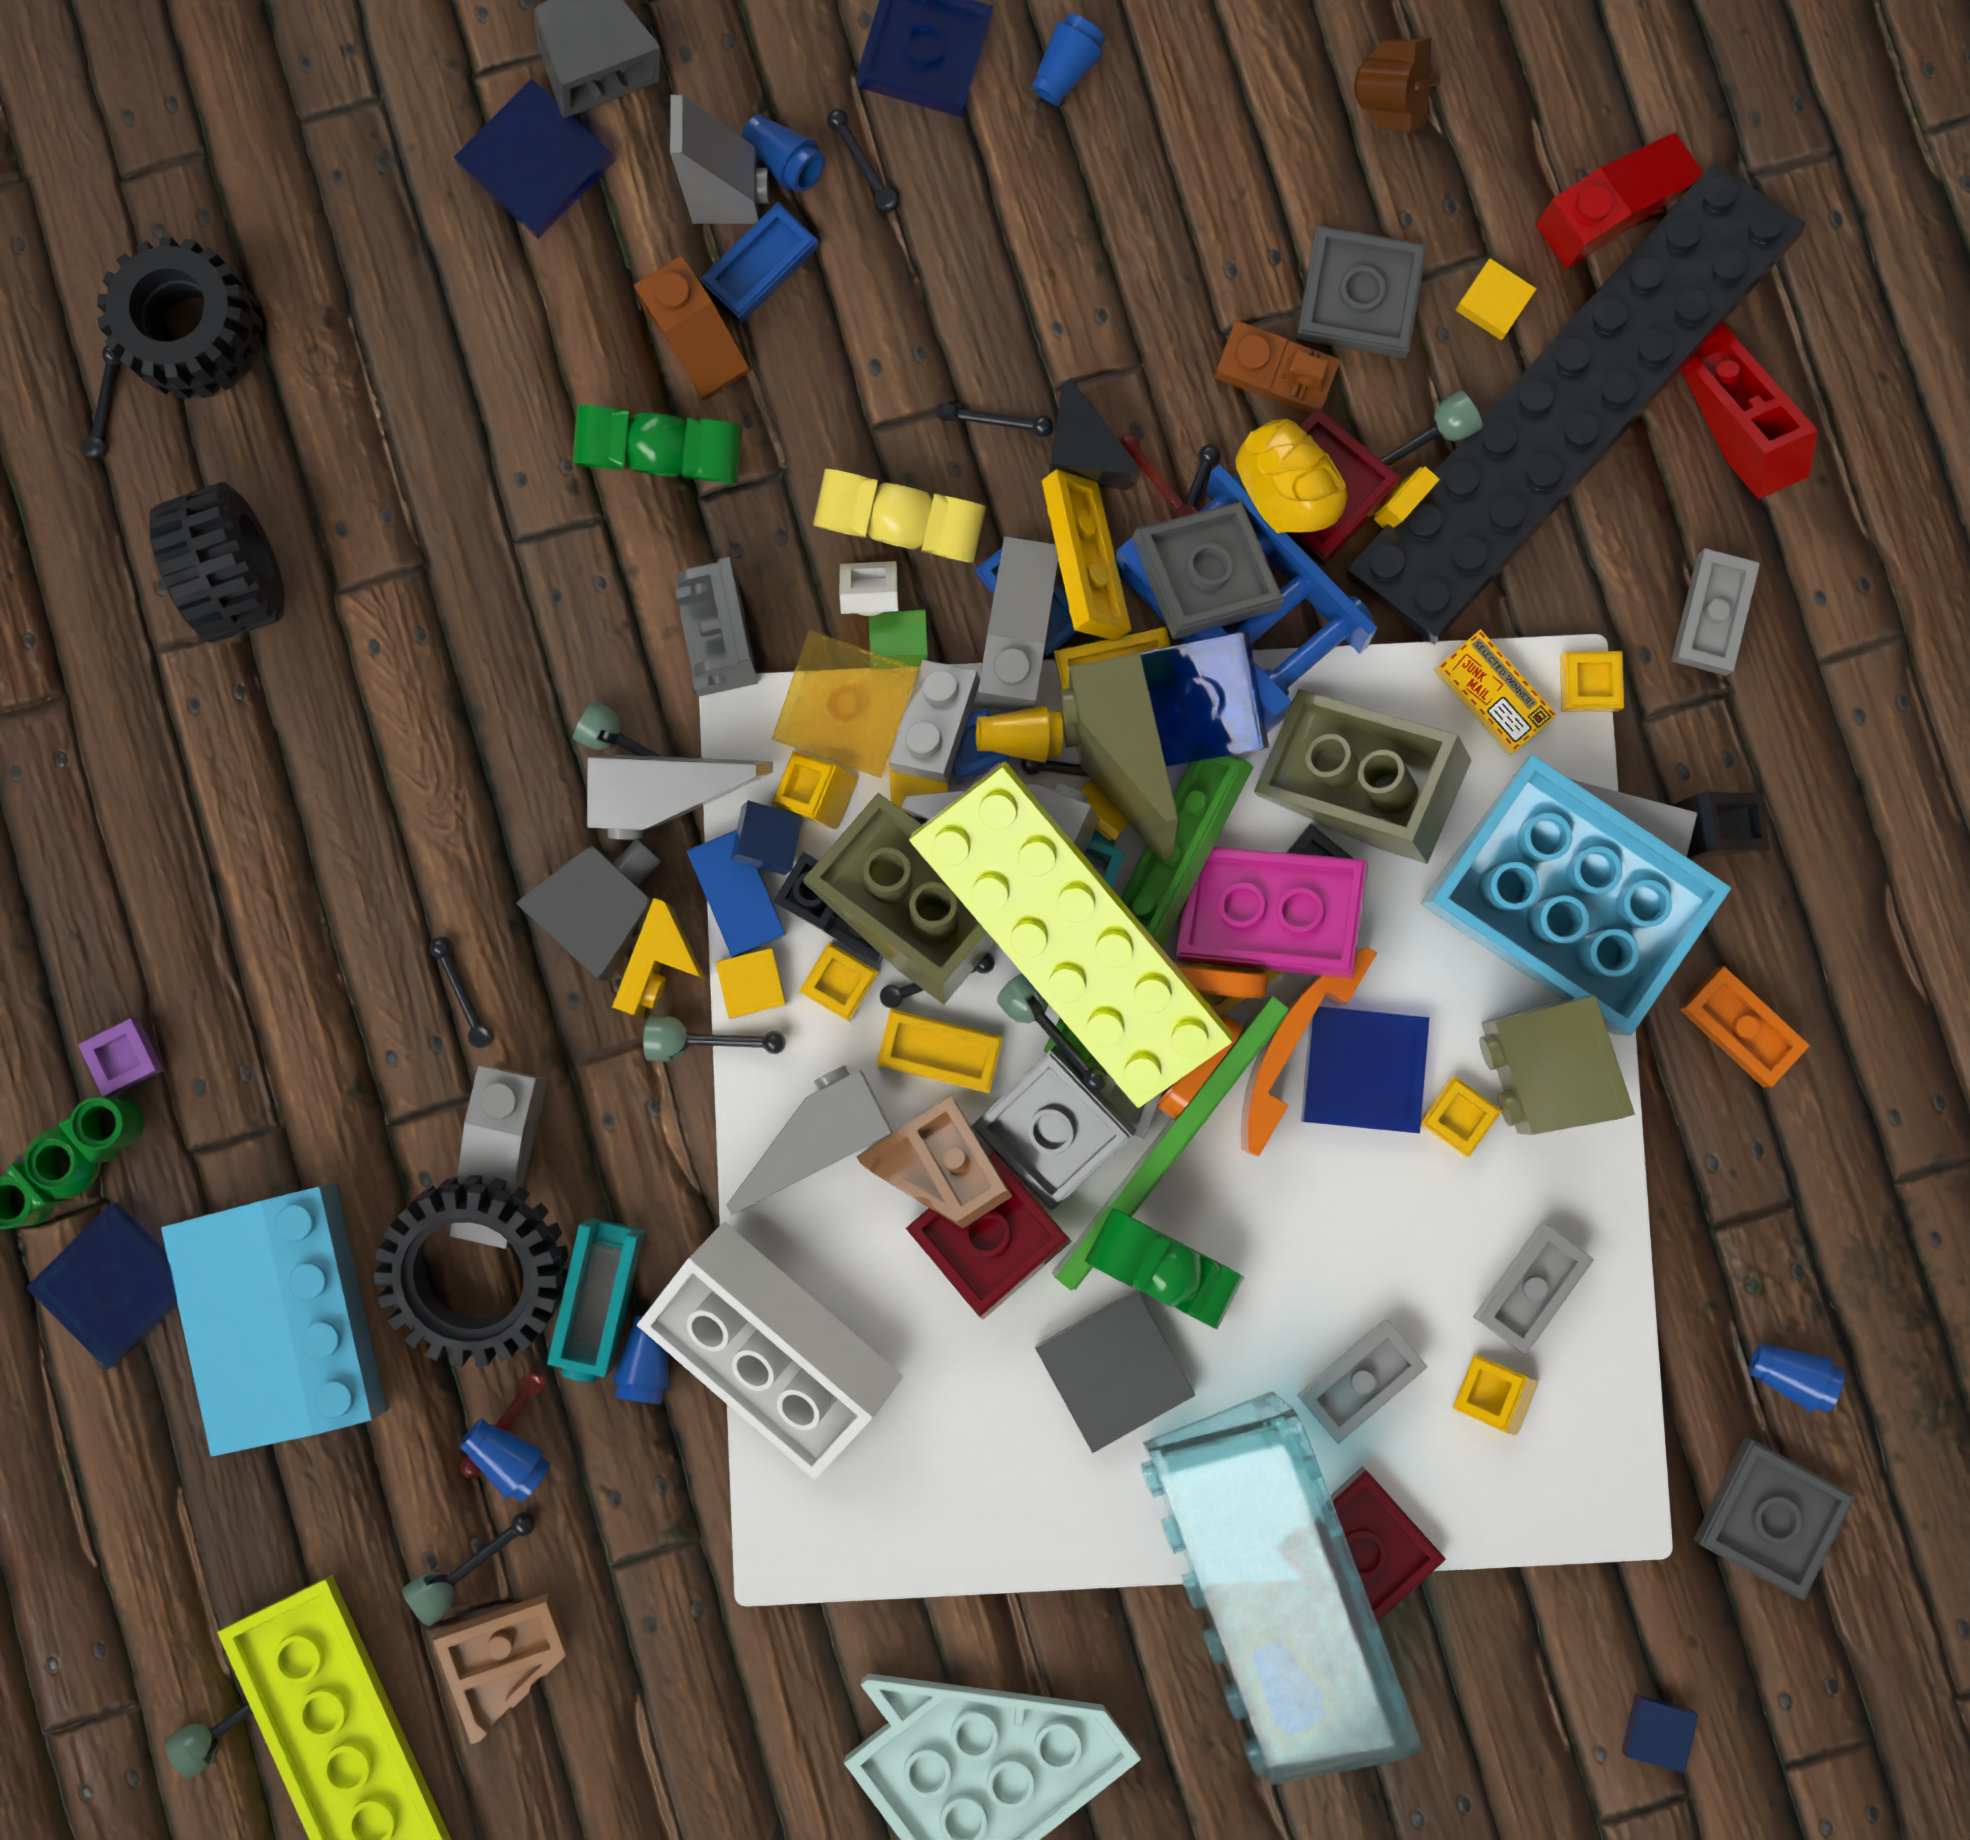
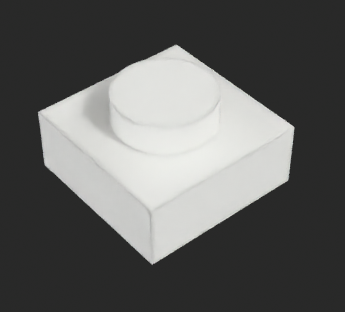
M897 562L840 564L839 596L841 614L858 613L863 616H875L883 612L898 611Z

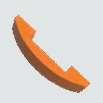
M1369 947L1357 950L1354 979L1317 975L1288 1004L1287 1016L1258 1053L1247 1084L1241 1118V1149L1253 1156H1260L1289 1105L1270 1095L1269 1091L1323 998L1338 1006L1348 1004L1375 958L1376 951Z

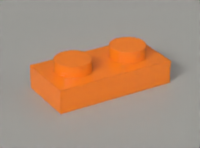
M1725 966L1716 967L1679 1007L1683 1014L1763 1088H1772L1810 1046Z

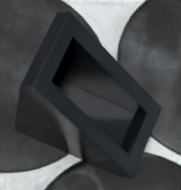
M1070 378L1061 387L1050 473L1058 469L1096 481L1099 487L1121 490L1130 489L1137 482L1140 467Z
M1705 792L1672 804L1674 807L1697 813L1687 853L1688 859L1770 850L1762 793Z

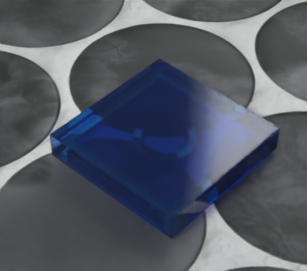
M879 0L855 77L856 87L962 118L993 18V6L974 0Z
M532 78L454 156L458 166L537 239L615 162L612 152L573 116L563 118L557 101Z
M1249 631L1140 653L1166 766L1269 748Z
M1319 1006L1309 1022L1301 1122L1420 1134L1430 1017Z
M119 1203L109 1204L26 1287L106 1370L115 1368L178 1305L172 1269L168 1262L166 1251Z

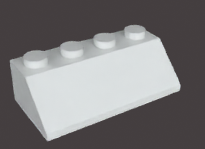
M725 1221L687 1259L637 1324L642 1331L814 1480L825 1471L871 1421L904 1377Z

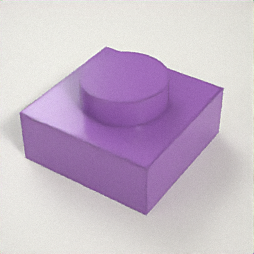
M130 1018L78 1044L103 1097H112L164 1071L140 1019Z

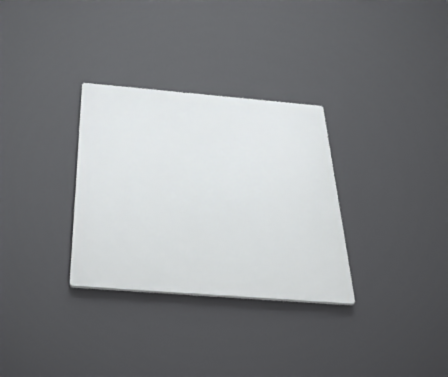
M1585 634L1490 639L1557 714L1554 719L1511 755L1505 751L1434 671L1435 668L1467 640L1437 641L1435 645L1431 642L1368 645L1360 654L1352 646H1336L1288 688V698L1292 702L1298 689L1458 734L1472 761L1428 864L1375 848L1257 796L1254 792L1285 719L1267 733L1192 653L1172 654L1179 681L1178 685L1149 692L1172 795L1199 743L1248 761L1254 768L1214 847L1286 853L1309 824L1314 825L1354 859L1367 860L1368 873L1358 950L1369 947L1376 951L1377 954L1348 1004L1338 1006L1323 998L1274 1082L1269 1094L1289 1106L1260 1156L1250 1155L1241 1149L1242 1108L1247 1084L1258 1056L1257 1054L1132 1216V1218L1244 1276V1279L1218 1329H1214L1181 1312L1177 1308L1171 1307L1138 1290L1195 1396L1094 1453L1091 1452L1039 1357L1035 1346L1136 1290L1134 1287L1128 1286L1093 1267L1078 1288L1071 1291L1055 1279L1052 1272L1171 1117L1157 1107L1145 1139L1134 1135L1053 1211L1007 1165L1072 1242L984 1320L975 1313L905 1229L929 1207L874 1175L859 1163L857 1156L884 1138L731 1216L726 1204L804 1099L818 1091L814 1080L844 1065L849 1074L858 1070L863 1071L893 1133L949 1096H952L958 1103L972 1126L1047 1054L1043 1050L1050 1037L1036 1021L1029 1024L1018 1023L1010 1018L997 1004L998 994L1003 987L1022 972L1000 946L995 943L988 951L995 959L993 970L987 974H980L977 971L969 974L945 1005L926 991H922L903 998L902 1003L898 1007L891 1008L1003 1036L990 1093L876 1065L890 1008L885 1007L881 1003L880 992L887 985H894L899 988L913 983V981L899 972L885 958H883L879 965L774 903L773 901L790 872L782 875L762 868L758 869L787 936L745 954L770 948L774 949L787 1005L729 1019L715 962L732 957L707 901L712 1034L765 1036L768 1032L778 1031L786 1039L784 1050L778 1054H770L764 1048L713 1046L720 1225L725 1221L904 1376L871 1421L816 1480L812 1479L727 1405L734 1596L738 1604L747 1607L1303 1578L1279 1551L1277 1545L1362 1466L1446 1558L1434 1571L1660 1560L1671 1555L1673 1542L1636 1030L1631 1036L1614 1035L1608 1032L1635 1115L1617 1120L1528 1135L1518 1134L1515 1125L1508 1126L1502 1113H1500L1469 1158L1463 1157L1417 1123L1450 1076H1456L1500 1108L1498 1093L1503 1092L1497 1070H1490L1483 1058L1479 1038L1485 1036L1481 1023L1544 1003L1561 1000L1420 905V903L1451 857L1529 755H1535L1569 779L1618 792L1613 712H1561L1560 655L1564 652L1608 651L1607 640L1602 635ZM1298 648L1249 650L1250 653L1248 655L1263 671L1265 669L1273 671ZM1043 660L1035 707L1046 705L1048 711H1060V713H1063L1060 699L1061 686L1055 660ZM983 663L947 665L976 670L980 678ZM920 667L757 673L758 684L699 696L701 758L773 761V773L703 805L705 843L736 830L741 807L748 800L785 811L771 803L791 754L794 751L835 764L857 778V784L837 829L822 826L802 817L793 867L802 852L820 860L877 793L891 801L889 759ZM978 690L970 714L987 708V706L978 705ZM988 707L991 716L1013 712L1012 710ZM1064 737L1060 757L1047 758L1050 761L1080 764L1077 747L1066 748ZM1009 756L1010 763L1008 765L1025 785L1038 784L1054 791L1059 783L1080 791L1092 780L1090 777L1041 771L1036 775H1028L1021 768L1022 758ZM951 771L948 780V792L967 791L984 774L957 785ZM1130 824L1126 826L1116 839L1114 846L1116 849L1125 851L1112 888L1119 898H1121L1147 847V844ZM1182 908L1162 949L1174 964L1193 965V962L1179 961L1176 956L1183 913ZM828 942L879 971L877 978L850 1022L799 992ZM1282 972L1267 983L1266 995L1263 998H1246L1224 1015L1228 1014L1243 1026L1265 997L1274 996L1285 1006H1288L1292 999L1317 975ZM1048 1004L1045 1014L1056 1026L1060 1017ZM974 1130L986 1152L990 1155L994 1150ZM1546 1223L1595 1260L1525 1355L1473 1318V1316L1538 1225ZM1387 1319L1428 1367L1341 1443L1337 1444L1297 1397V1394L1380 1322ZM1474 1354L1538 1381V1386L1517 1435L1503 1432L1453 1409Z

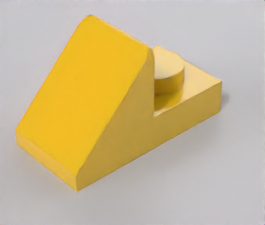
M653 898L612 1008L638 1017H643L646 1007L654 1010L660 1000L666 982V977L659 975L663 964L705 979V975L673 907L664 901Z

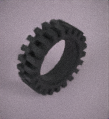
M469 1175L461 1184H459L457 1177L446 1179L438 1188L432 1185L424 1190L397 1216L384 1233L383 1237L387 1239L378 1247L375 1260L383 1261V1263L374 1271V1284H385L386 1287L377 1298L381 1309L391 1305L394 1306L396 1311L388 1319L394 1330H397L405 1323L412 1330L404 1340L413 1348L417 1346L421 1339L431 1344L425 1356L438 1361L444 1351L452 1353L450 1365L460 1367L464 1366L470 1356L475 1359V1367L488 1366L495 1355L498 1356L501 1363L512 1358L519 1347L524 1351L530 1346L537 1335L541 1334L560 1305L563 1297V1292L561 1291L565 1287L569 1269H562V1266L569 1258L567 1245L557 1247L556 1241L562 1234L558 1223L555 1222L547 1227L543 1219L549 1210L541 1202L534 1209L524 1203L530 1193L520 1186L512 1195L504 1191L507 1181L496 1177L488 1186L482 1185V1175ZM470 1222L486 1226L500 1233L513 1246L521 1261L524 1279L523 1291L519 1302L505 1313L485 1318L460 1315L445 1307L428 1287L422 1269L423 1250L427 1239L433 1232L453 1223Z

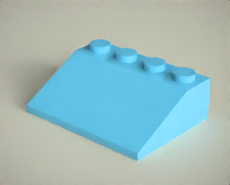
M1531 754L1451 857L1420 905L1561 1000L1596 995L1607 1031L1614 1035L1631 1036L1729 893L1731 887Z
M337 1184L298 1191L161 1227L211 1457L312 1436L371 1421L387 1411Z

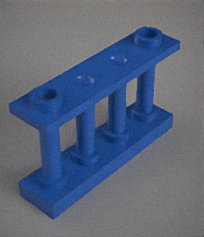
M1219 464L1210 473L1205 493L1212 501L1199 512L1242 501L1265 558L1290 582L1280 589L1284 603L1279 611L1244 620L1234 629L1218 627L1178 639L1251 717L1269 733L1285 719L1292 703L1288 698V688L1344 639L1360 654L1368 647L1377 627L1374 625L1373 616L1366 605L1354 596L1348 598L1286 532L1277 534L1256 509L1240 476H1231ZM1131 538L1117 549L1116 564L1119 577L1168 628ZM1306 598L1329 623L1273 671L1270 669L1263 671L1248 655L1250 653L1248 647Z

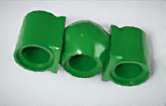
M577 405L572 464L628 471L630 468L634 472L661 476H678L682 473V476L688 479L736 484L738 481L743 426L732 422L687 417L686 423L681 417L666 414L638 412L633 416L630 410L594 405Z
M123 1097L88 1098L78 1104L71 1117L59 1122V1126L50 1127L36 1135L24 1151L23 1162L12 1163L7 1168L5 1175L0 1177V1229L37 1225L46 1220L53 1212L54 1207L63 1204L67 1198H74L88 1190L101 1173L102 1162H111L116 1158L121 1148L130 1146L141 1136L145 1123L144 1114L139 1105L131 1099ZM106 1109L112 1111L116 1119L115 1130L108 1138L103 1135L99 1124L101 1115ZM61 1148L68 1152L71 1162L69 1171L64 1177L57 1171L55 1166V1158ZM16 1187L25 1196V1206L20 1215L14 1212L10 1201L12 1192Z
M1113 1207L1085 1259L1086 1263L1114 1279L1134 1287L1171 1307H1175L1214 1329H1218L1244 1279V1276Z

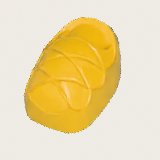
M1289 419L1267 422L1255 431H1251L1240 446L1235 463L1241 481L1260 515L1277 534L1281 532H1314L1326 529L1337 522L1346 507L1348 498L1345 481L1329 455L1315 443L1311 435H1307V432L1302 430L1295 422Z

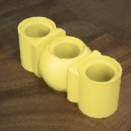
M824 470L813 526L861 538H866L868 533L869 537L875 541L909 549H917L922 546L921 552L974 563L986 506L935 493L932 499L927 492L886 482L877 486L878 480L839 470Z

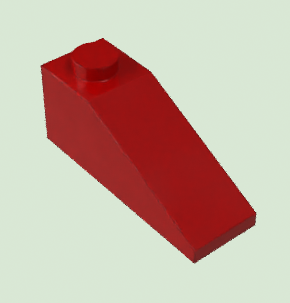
M1673 132L1598 168L1555 196L1536 223V227L1568 270L1686 193L1704 172L1678 135Z
M1722 323L1685 364L1681 372L1727 463L1759 500L1809 477L1818 430Z

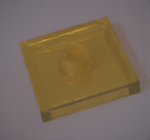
M809 630L771 740L882 778L919 668Z

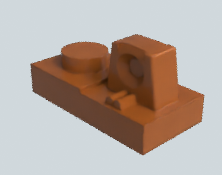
M1235 320L1214 379L1311 414L1316 408L1322 411L1340 359Z

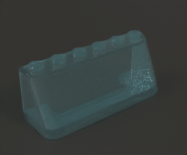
M1271 1391L1142 1442L1149 1459L1140 1464L1143 1477L1152 1498L1162 1495L1169 1516L1161 1519L1160 1522L1173 1554L1183 1551L1190 1572L1181 1575V1579L1193 1609L1196 1610L1203 1607L1210 1628L1201 1631L1214 1665L1217 1666L1224 1663L1231 1683L1222 1686V1690L1234 1720L1237 1722L1245 1719L1251 1739L1242 1743L1256 1778L1266 1774L1270 1783L1276 1785L1396 1762L1421 1752L1422 1746L1312 1445L1296 1411L1274 1391Z

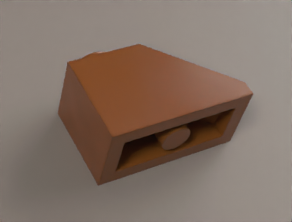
M682 255L633 285L643 310L703 401L750 372L746 361L715 305Z

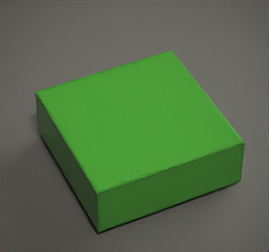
M925 610L892 611L869 616L871 670L915 668L921 666L922 660L928 661Z

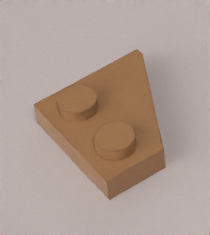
M952 1096L941 1101L857 1156L859 1163L868 1171L961 1228H965L1013 1197L960 1106Z
M550 1593L436 1632L433 1644L470 1743L480 1742L487 1735L490 1726L510 1707L514 1708L530 1692L531 1686L541 1676H546L566 1656L569 1645Z

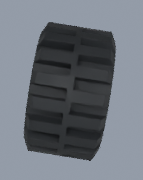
M173 237L159 238V247L154 248L148 241L136 245L138 254L130 258L126 253L120 256L116 262L121 268L116 274L108 271L102 281L109 290L107 294H98L97 307L106 315L98 317L97 320L100 331L108 337L105 343L111 352L120 358L122 363L155 390L164 394L170 391L177 398L190 399L192 390L201 398L214 396V386L220 385L226 391L236 384L231 377L238 370L243 375L247 374L252 367L246 360L249 353L258 355L261 343L254 334L263 332V320L255 312L260 309L256 298L250 293L246 284L217 253L209 247L204 250L193 240L184 238L180 246ZM204 298L202 318L190 334L175 341H159L160 323L170 307L184 299Z
M220 482L156 504L154 508H151L149 520L150 541L159 573L177 610L187 624L204 641L214 644L282 620L285 597L277 560L254 511L233 487L226 482Z

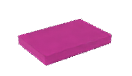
M1213 847L1183 906L1176 952L1178 960L1354 979L1368 873L1367 860Z

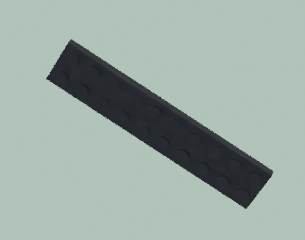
M1713 162L1482 418L1483 428L1464 438L1437 468L1434 474L1440 480L1404 521L1394 528L1387 524L1347 568V578L1435 645L1802 235L1806 223L1716 162Z

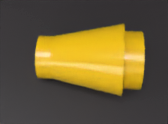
M1046 705L994 716L977 717L976 747L978 751H991L1045 763L1048 757H1060L1063 721L1060 711H1048Z

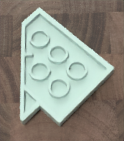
M868 1673L862 1678L861 1686L888 1723L847 1754L844 1764L900 1840H1040L1139 1762L1141 1756L1140 1752L1103 1704Z

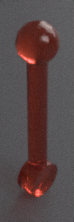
M1133 433L1122 435L1119 441L1175 510L1176 518L1198 513L1192 505L1183 504L1139 448V438Z
M532 1372L521 1378V1391L495 1426L506 1431L528 1399L543 1391L545 1381L541 1374ZM468 1456L463 1459L461 1472L465 1477L474 1479L482 1474L481 1470Z

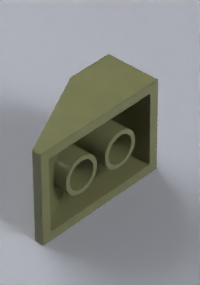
M1140 653L1070 666L1069 689L1060 690L1063 711L1061 713L1063 737L1066 748L1077 747L1080 766L1159 860L1173 859L1178 817Z
M1298 689L1254 792L1259 797L1370 846L1428 864L1472 760L1458 734Z
M877 793L804 877L803 881L899 972L945 1005L996 942L909 841L912 833L921 827L922 824L883 795Z
M1596 995L1548 1002L1481 1023L1485 1036L1479 1038L1483 1058L1490 1070H1497L1503 1092L1498 1093L1499 1107L1502 1110L1501 1113L1507 1125H1515L1518 1134L1534 1135L1635 1115Z

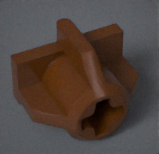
M1421 36L1413 40L1385 39L1359 66L1354 83L1355 97L1361 108L1367 111L1380 129L1412 132L1426 126L1428 90L1440 82L1438 74L1430 73L1432 37Z

